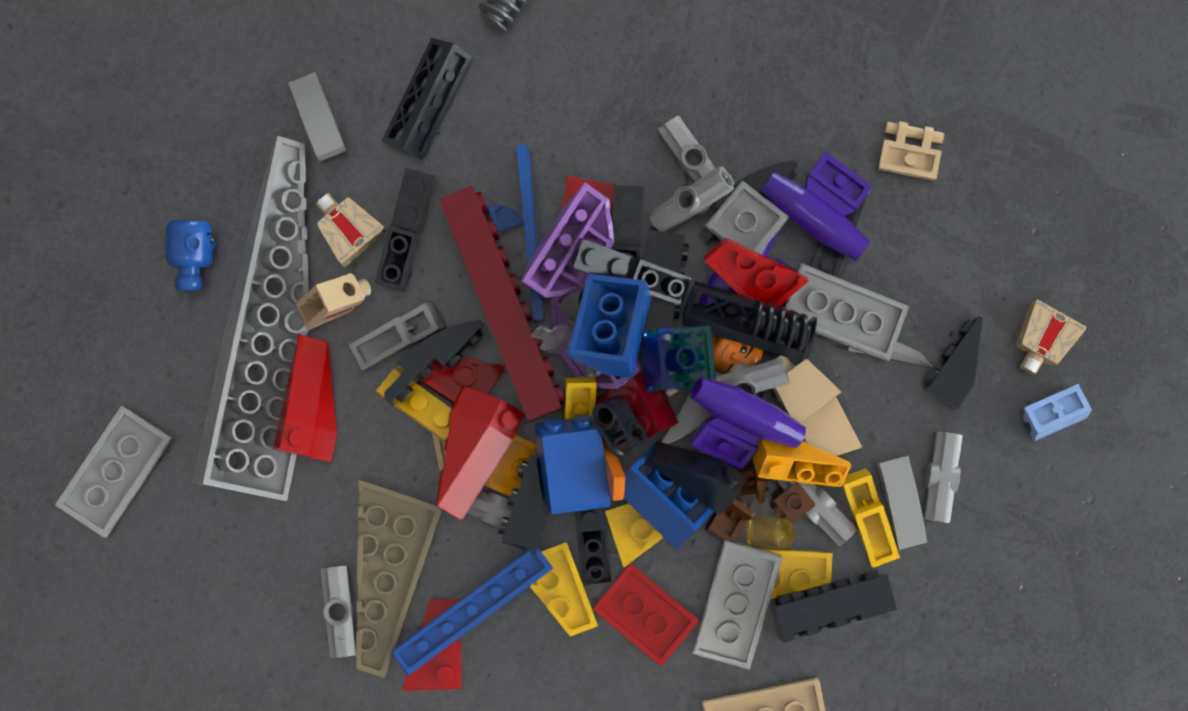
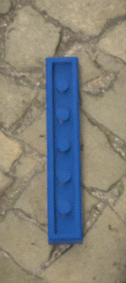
M516 145L528 263L538 247L530 156L527 145ZM530 288L533 323H543L545 321L543 296Z
M537 548L536 554L528 551L524 552L393 649L391 654L407 676H409L553 569L552 565L539 548Z

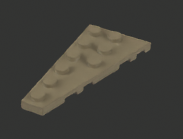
M358 479L356 669L386 678L393 657L391 651L396 648L442 510L434 504Z

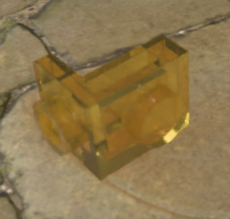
M753 517V519L748 520L746 545L757 548L791 549V544L795 538L793 523L789 519Z

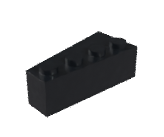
M878 570L861 574L862 580L851 583L850 579L846 578L832 582L833 588L822 591L821 586L803 590L804 596L793 598L792 594H787L775 598L776 603L769 606L778 639L786 643L795 640L794 636L799 635V637L810 636L820 633L822 628L825 627L828 629L837 628L851 623V620L854 619L860 621L897 610L888 575H879Z

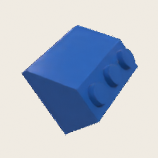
M588 274L568 356L602 374L633 378L651 301L647 281Z
M657 440L625 473V493L623 499L672 546L678 549L714 511L647 463L656 444L661 442Z

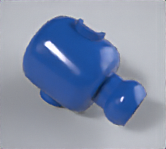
M172 220L166 226L165 256L167 263L171 267L178 268V276L175 279L177 290L200 291L203 286L200 268L212 265L213 249L217 248L213 240L212 227L207 221Z

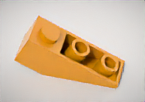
M759 438L758 450L752 456L758 478L842 487L851 467L849 461L803 441L797 448H792Z

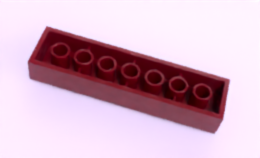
M469 186L439 198L529 424L562 411L561 404L564 403L565 398L559 384L553 386L550 376L554 375V371L548 356L542 358L538 349L543 348L542 341L536 328L530 330L528 322L532 321L526 302L519 303L517 295L521 294L519 284L514 273L508 275L506 268L510 267L504 247L497 248L495 241L499 240V236L492 218L489 220L485 219L484 214L488 213V209L481 191L475 193L473 186Z

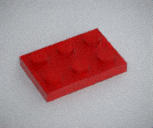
M631 563L592 608L661 667L699 621Z

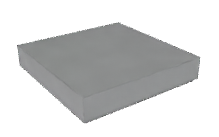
M742 180L706 223L705 228L721 241L727 237L755 252L761 253L786 223L789 216Z

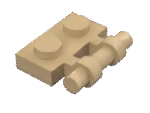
M887 121L884 133L894 134L895 141L884 139L877 170L935 181L942 151L930 148L932 142L943 143L944 133L934 131L933 127L924 126V128L908 126V122L899 121L898 123ZM905 138L921 140V145L905 144Z

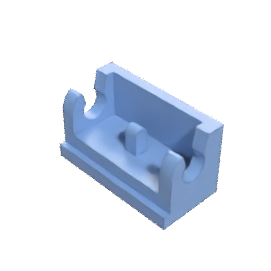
M1079 384L1024 407L1023 419L1024 422L1030 424V435L1033 441H1036L1086 419L1092 409Z

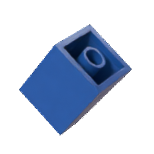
M577 415L573 419L560 420L553 418L542 423H535L536 461L541 493L551 515L610 507L602 434L594 424L592 416Z

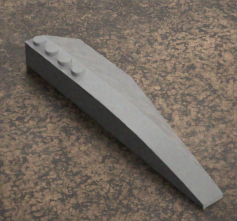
M275 137L252 217L229 309L192 479L194 484L281 501H287L297 455L274 451L273 446L299 334L308 336V331H310L296 306V303L309 292L308 254H306L305 240H307V227H305L307 204L306 198H304V183L306 182L305 144L284 137Z

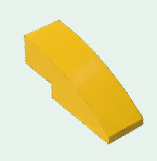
M866 468L848 474L841 490L853 523L858 529V536L871 567L874 568L899 559L900 556L883 504L879 500L871 474Z

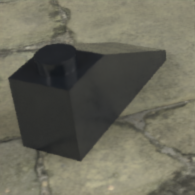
M663 442L656 444L647 462L719 515L739 496L747 478L722 459Z

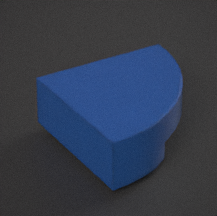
M502 205L487 206L498 235L524 225L523 219L514 210Z

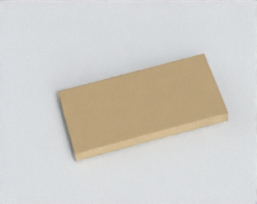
M819 677L702 700L703 711H826Z

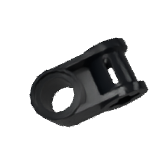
M614 396L593 408V422L607 442L609 450L616 457H624L633 447H639L646 443L647 435L645 429L638 422L629 403L623 397Z

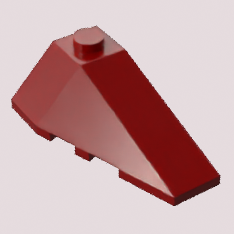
M299 334L273 450L331 463L337 437L328 341Z
M468 387L461 388L449 413L448 423H450L448 440L445 441L444 445L446 455L444 468L440 472L435 504L437 508L458 520L464 518L513 441L525 413L500 398Z

